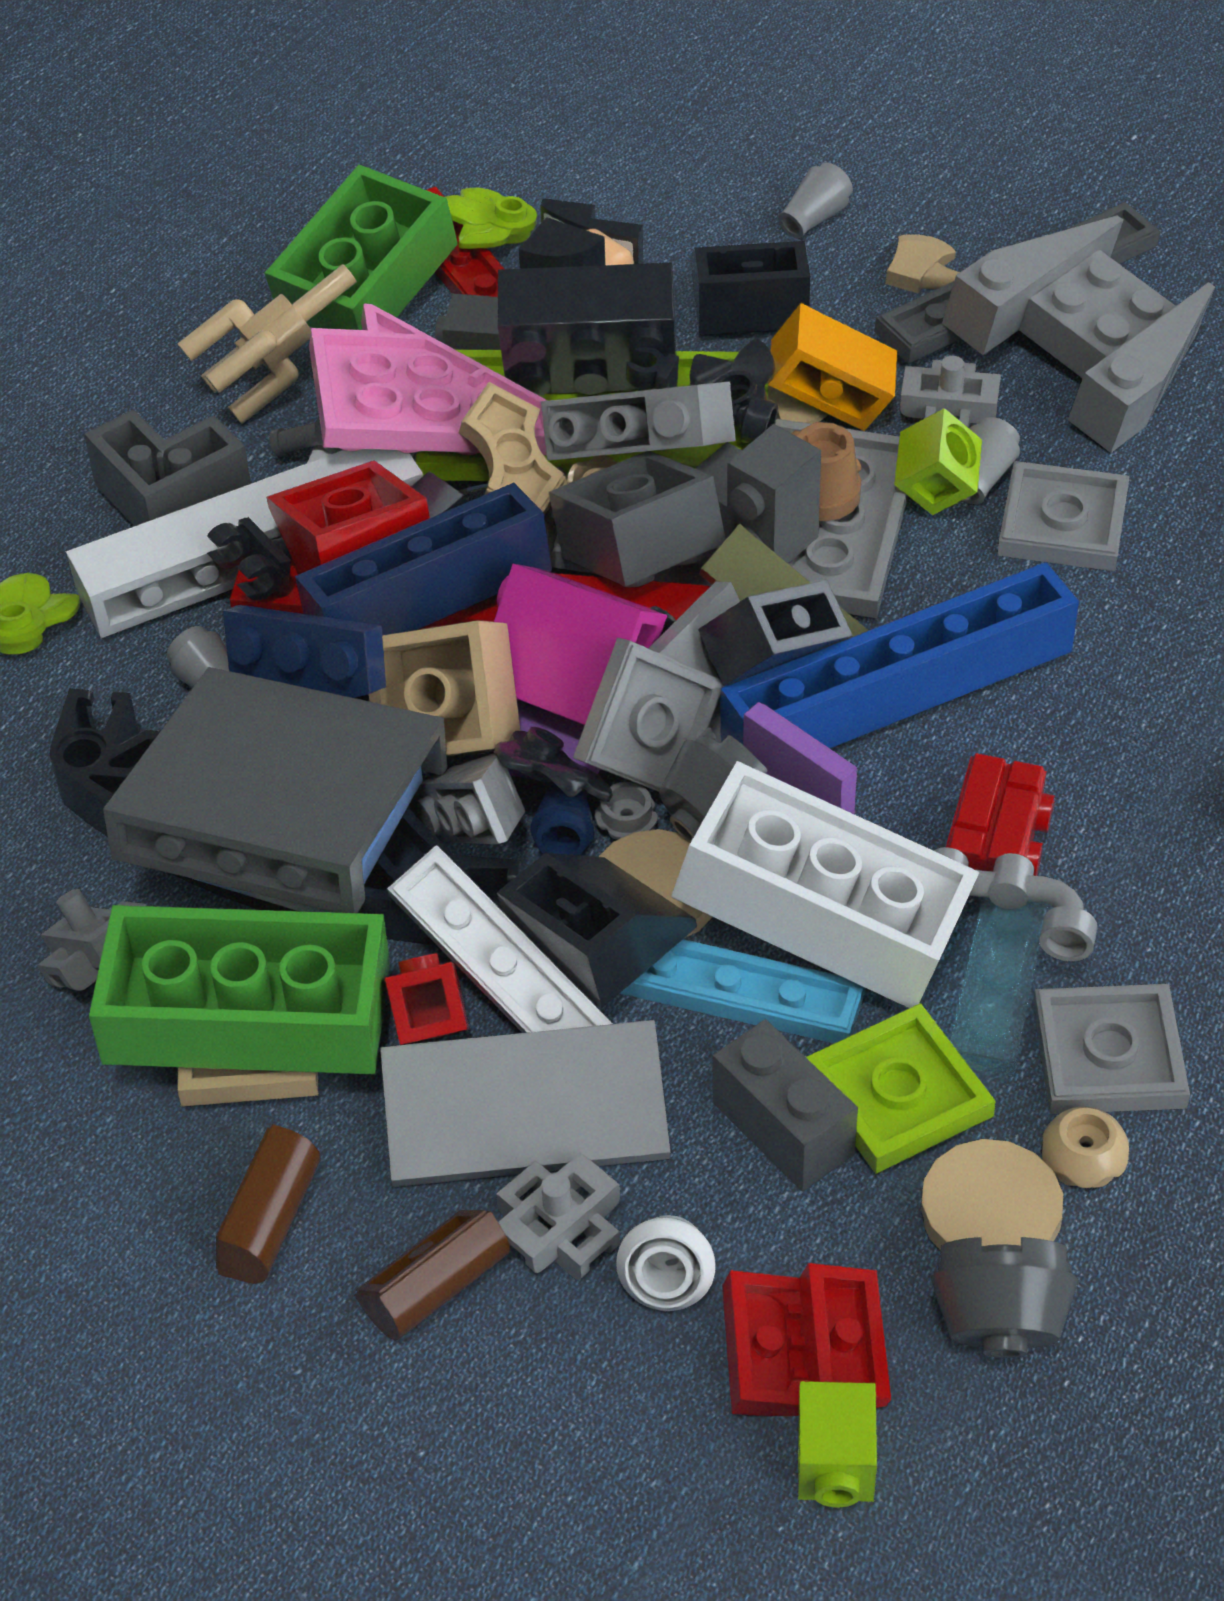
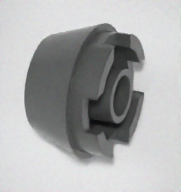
M711 728L706 729L695 741H684L659 790L660 798L671 815V824L689 843L694 838L737 761L763 773L768 771L744 745L732 736L728 735L721 743L714 741L716 736Z
M982 1237L947 1242L941 1245V1261L938 1264V1272L931 1276V1282L951 1339L960 1344L983 1347L984 1355L1000 1358L1026 1356L1028 1348L1043 1347L1057 1343L1062 1334L1079 1283V1279L1072 1274L1071 1265L1068 1263L1067 1246L1054 1241L1021 1237V1246L1008 1244L982 1246Z

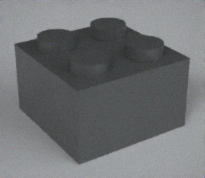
M651 451L638 454L549 492L563 558L610 579L623 587L643 586L653 581L656 573L672 566L696 563L704 558L705 552L722 545L726 540L714 476Z

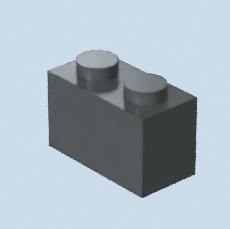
M766 1019L713 1054L712 1103L802 1192L855 1155L858 1107Z

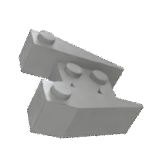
M1118 215L992 250L956 275L942 321L943 325L982 355L1020 330L1083 379L1068 421L1110 453L1147 426L1198 332L1215 286L1208 282L1175 306L1110 258L1123 223V219Z

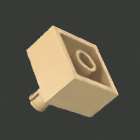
M478 620L382 636L386 688L369 694V701L444 718L447 759L495 752L499 742L509 741L513 732L520 731L507 623Z

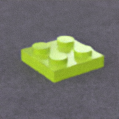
M921 1003L806 1057L858 1107L855 1146L875 1174L994 1117L995 1099Z

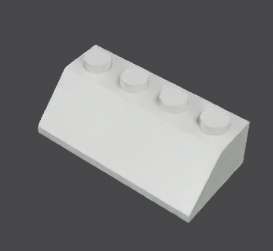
M737 761L688 847L671 897L911 1008L919 1004L979 875V871Z

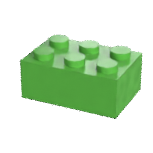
M359 164L265 272L272 298L275 299L280 294H283L293 304L344 264L357 282L308 320L306 323L310 329L362 330L363 304H373L397 318L458 245L447 198Z

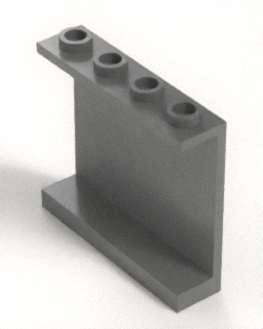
M208 667L103 808L111 858L121 862L335 913H358L366 900L362 869L363 856L420 766L421 771L443 775L447 769L444 718Z

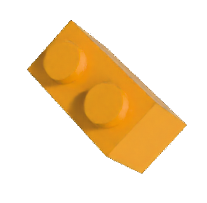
M802 303L799 304L771 339L770 351L775 361V372L769 379L768 385L862 431H865L895 397L897 350Z

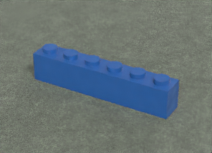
M1045 562L721 688V740L723 741L730 735L743 745L744 713L760 702L828 748L835 747L1071 653L1079 600L1048 563Z

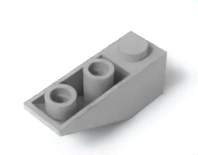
M730 381L541 401L547 460L706 446L736 441Z
M495 752L479 753L447 768L443 775L434 774L424 779L417 790L420 799L415 802L419 819L441 842L500 844L508 840L525 812L509 771L502 765Z

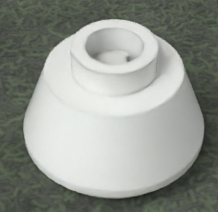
M665 1215L647 1220L629 1231L619 1247L616 1266L621 1284L637 1302L655 1310L675 1311L695 1304L708 1292L714 1279L715 1257L707 1239L691 1222L678 1216Z

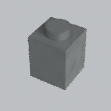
M452 293L447 315H439L437 318L435 339L455 350H501L498 332V297Z

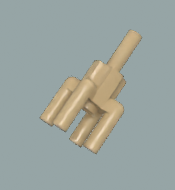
M342 264L293 304L283 294H280L254 314L244 301L239 299L232 300L177 344L192 362L233 328L238 330L242 337L234 343L236 348L200 376L214 393H220L252 367L256 370L264 364L271 372L269 375L228 406L236 419L243 424L297 381L298 369L288 356L310 339L311 329L306 322L357 281L348 268Z

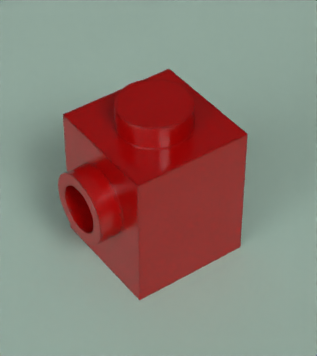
M438 953L398 962L400 974L385 978L400 1045L412 1044L470 1030L456 965L453 962L440 965Z

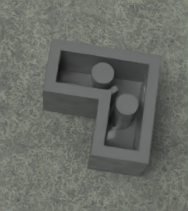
M134 409L84 434L95 485L134 526L251 484L245 446L214 415L165 440Z
M773 424L743 450L726 442L695 468L714 476L725 539L741 524L785 562L789 563L818 538L821 450Z

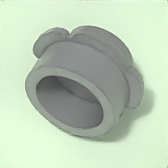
M619 782L611 785L610 788L612 789L613 796L610 802L601 800V806L595 810V821L601 830H608L610 837L617 840L634 832L653 830L658 820L657 813L653 811L655 809V802L651 798L650 793L645 787L634 782Z

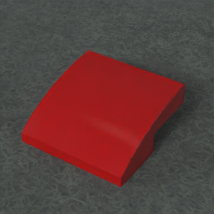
M808 1263L799 1278L730 1270L722 1284L732 1414L798 1416L800 1382L876 1383V1408L888 1405L891 1400L877 1270Z

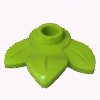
M479 187L461 189L460 196L451 195L445 197L448 201L452 221L463 225L459 235V248H492L502 246L505 243H521L527 240L537 224L536 210L519 197H504L498 192Z
M35 573L16 574L3 580L0 583V652L4 654H22L37 648L43 641L42 633L46 627L65 622L77 613L80 607V596L70 593L51 594L46 577Z

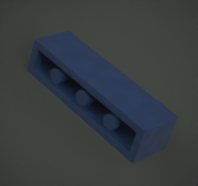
M513 482L296 575L295 579L303 613L381 625L382 636L419 630L426 625L458 611L466 610L476 603L497 595L500 585L509 575L513 563L551 571L552 566L544 514Z

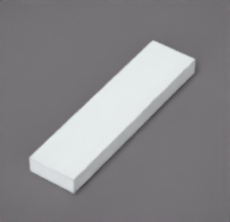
M437 845L387 888L389 896L522 1033L612 1024Z

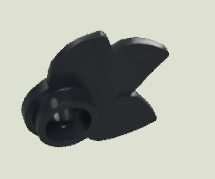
M758 338L746 344L739 351L734 362L696 354L690 370V385L730 381L732 403H735V405L739 404L741 407L747 406L753 397L767 400L764 386L775 372V361L770 349Z
M530 727L528 732L515 731L509 741L499 742L495 748V754L504 767L518 770L522 774L540 782L550 783L553 781L569 797L576 796L583 789L606 802H610L613 796L612 789L604 779L587 767L570 759L562 750L564 747L563 741L545 729Z

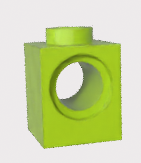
M945 408L900 432L894 485L932 515L976 494L978 491L982 439Z
M800 1382L798 1410V1500H816L824 1506L836 1508L851 1506L858 1501L874 1502L877 1472L876 1383Z

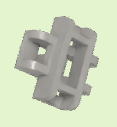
M947 356L942 361L933 360L932 368L905 366L900 411L907 417L925 419L945 408L953 416H960L958 420L969 428V423H978L982 418H996L1001 374L976 372L975 363H964L963 359L958 356Z
M74 889L62 895L56 902L65 917L41 934L52 954L37 966L50 985L68 987L69 989L80 991L86 989L97 980L111 910L90 907L80 889ZM125 901L117 904L123 906H146L143 903Z
M581 1152L557 1173L552 1174L535 1161L496 1193L498 1209L504 1216L498 1223L508 1239L509 1246L512 1245L525 1257L526 1265L535 1273L541 1272L555 1261L573 1278L580 1280L589 1272V1264L603 1251L611 1253L620 1245V1231L604 1219L616 1207L620 1199V1185ZM581 1186L591 1194L586 1199L576 1192ZM530 1188H533L534 1192L525 1200L519 1199ZM541 1216L552 1228L549 1230L536 1218ZM581 1233H584L588 1238L576 1248L571 1241Z

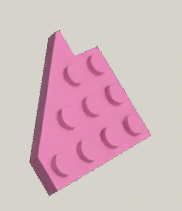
M363 304L362 330L311 328L309 350L324 448H339L345 451L382 449L398 450L404 453L439 451L456 452L462 455L481 453L472 442L459 434V429L463 418L488 382H491L540 409L537 422L535 423V438L542 454L547 455L541 401L548 400L373 304Z

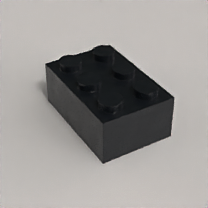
M672 263L498 270V332L504 376L538 396L558 393L594 395L609 391L655 389H640L630 385L625 378L626 361L632 363L633 349L637 347L657 349L664 357H667L669 353L677 355Z

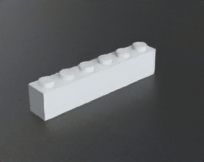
M361 449L358 451L342 450L66 551L77 593L100 638H104L232 590L239 571L238 566L230 569L219 567L207 552L222 550L228 545L217 547L207 535L219 524L231 523L238 526L239 519L249 517L271 540L282 538L268 508L267 496L373 460L409 486H412L423 477L422 471L410 453L398 450Z

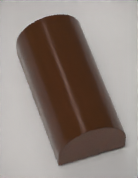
M272 1124L270 1128L267 1127L216 1236V1269H218V1275L250 1284L261 1283L267 1279L321 1159L316 1146L301 1134Z
M459 1210L356 1289L357 1293L354 1296L376 1327L387 1337L397 1341L508 1255L510 1252L508 1239L491 1211Z

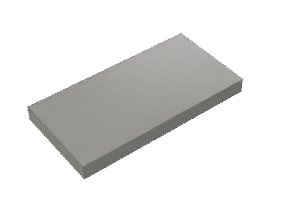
M655 1020L380 1047L391 1182L393 1187L518 1175L535 1161L548 1171H557L563 1168L580 1152L597 1166L670 1159V1144Z

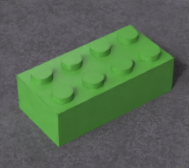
M112 905L89 1013L101 1063L103 1065L375 1074L387 991L385 978L389 976L390 968L384 914Z

